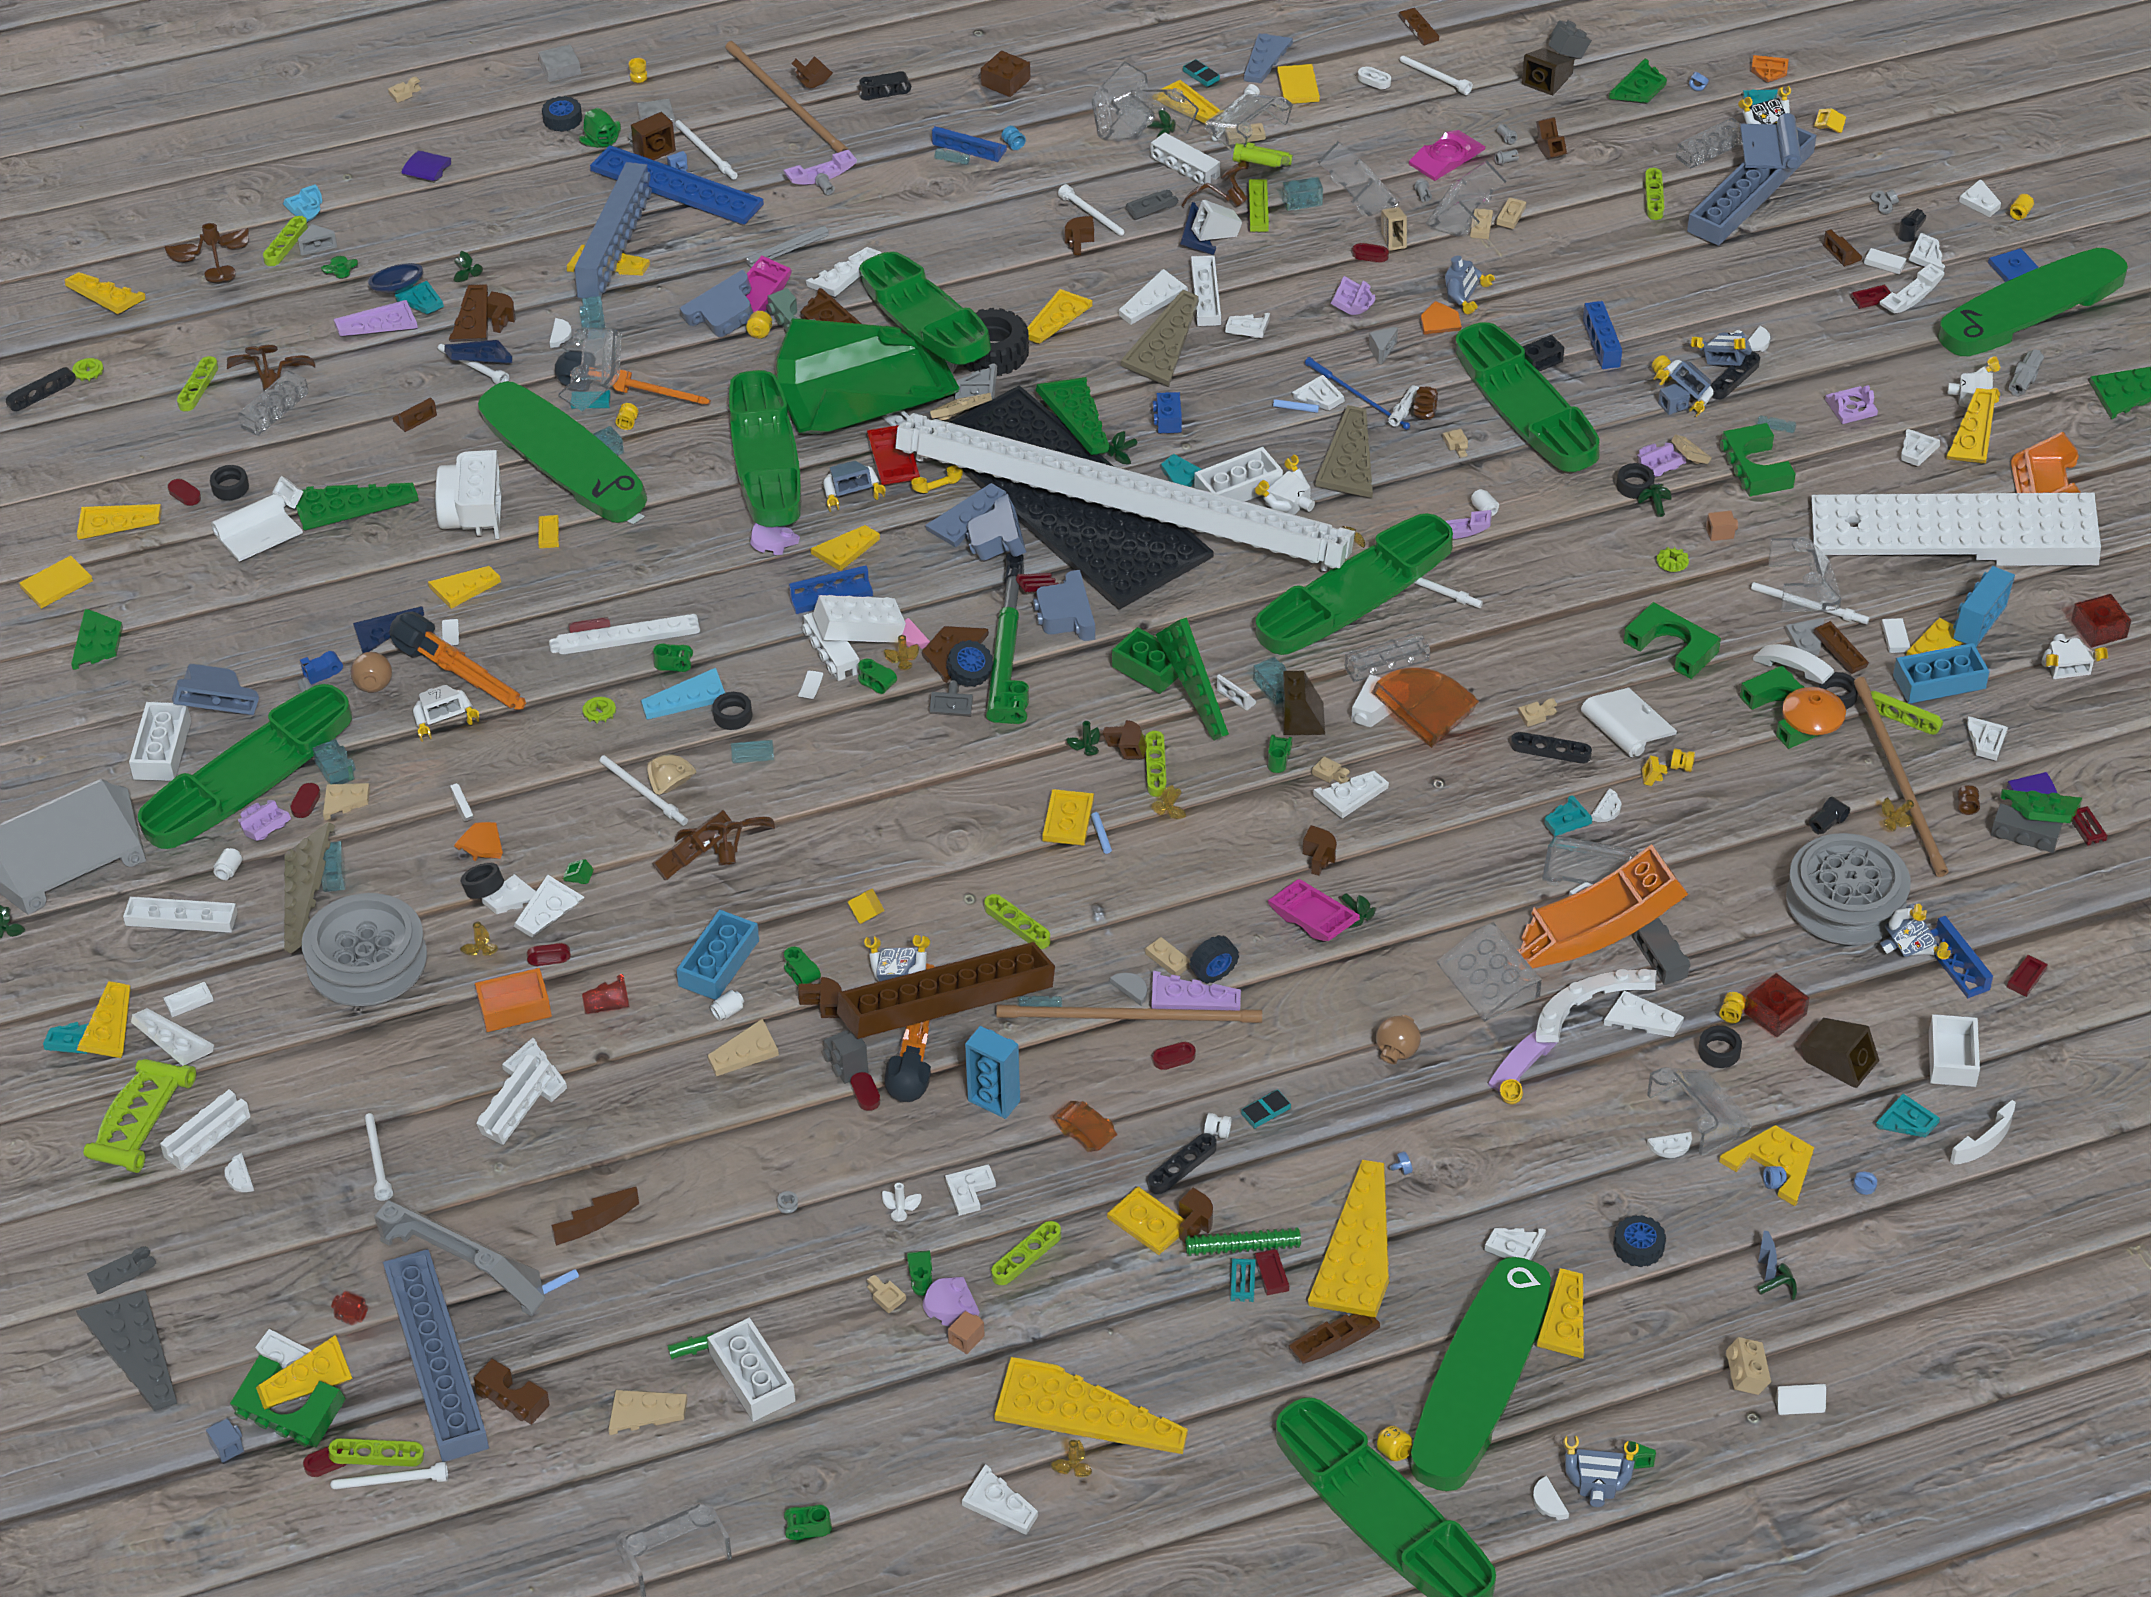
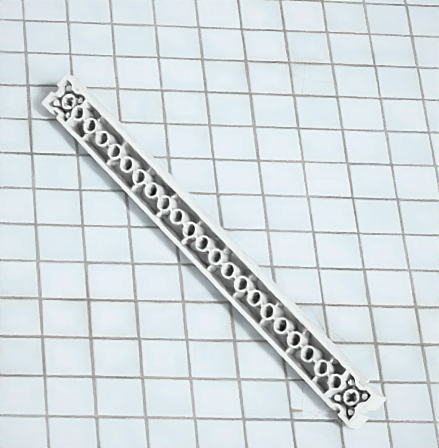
M912 413L907 418V422L900 424L897 429L896 449H900L905 453L916 451L917 461H923L924 458H933L942 463L956 464L960 468L967 467L979 473H989L997 478L1004 477L1016 483L1022 482L1029 484L1031 487H1041L1049 492H1059L1068 497H1078L1086 502H1096L1105 507H1115L1123 512H1133L1142 517H1152L1160 522H1170L1179 527H1189L1197 532L1211 533L1219 538L1226 537L1234 542L1248 543L1256 548L1263 547L1270 549L1274 553L1281 552L1293 558L1307 559L1311 563L1322 561V571H1328L1329 567L1340 568L1345 559L1352 553L1355 531L1345 528H1332L1330 524L938 419L929 420L926 416Z

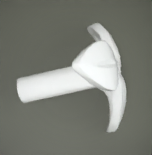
M902 1183L895 1184V1194L887 1191L882 1192V1200L885 1206L889 1209H896L891 1213V1218L897 1222L905 1220L907 1214L904 1210L913 1211L918 1207L922 1198L921 1194H914L905 1199L904 1185Z

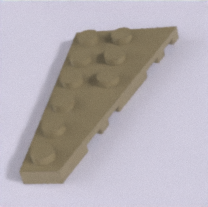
M1182 290L1122 358L1121 366L1169 386L1199 303V296Z
M1347 405L1317 476L1316 486L1369 498L1373 497L1366 409Z
M327 822L285 853L284 950L289 953H293L302 946L303 933L310 921L308 918L312 908H315L316 900L313 897L315 891H318L320 888L326 863L323 857L331 843L328 841L329 833L334 831L335 827L330 822Z

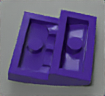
M417 151L404 165L402 174L435 181L443 176V169L451 165V158Z
M2047 772L2010 780L2007 784L2009 790L2037 791L2043 794L2057 793Z

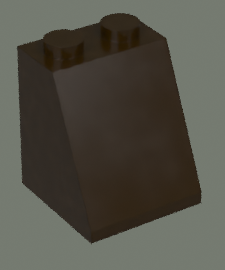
M1545 48L1524 55L1522 85L1553 96L1573 74L1574 59Z
M1283 671L1282 715L1284 735H1325L1324 703L1305 671Z
M1823 1017L1801 1044L1805 1061L1808 1064L1853 1088H1858L1880 1061L1870 1028L1867 1025Z

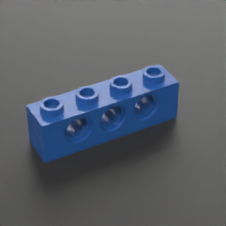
M1604 302L1585 303L1583 322L1601 368L1621 367L1622 348Z

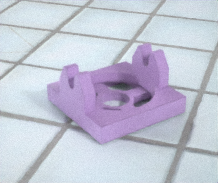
M1869 385L1863 388L1859 386L1827 394L1825 397V401L1842 424L1877 416L1878 410L1873 404L1874 393L1873 390H1870ZM1855 396L1860 398L1862 401L1855 402L1850 400L1849 397ZM1854 405L1856 409H1848L1846 406ZM1866 406V408L1863 411H1858L1859 408Z

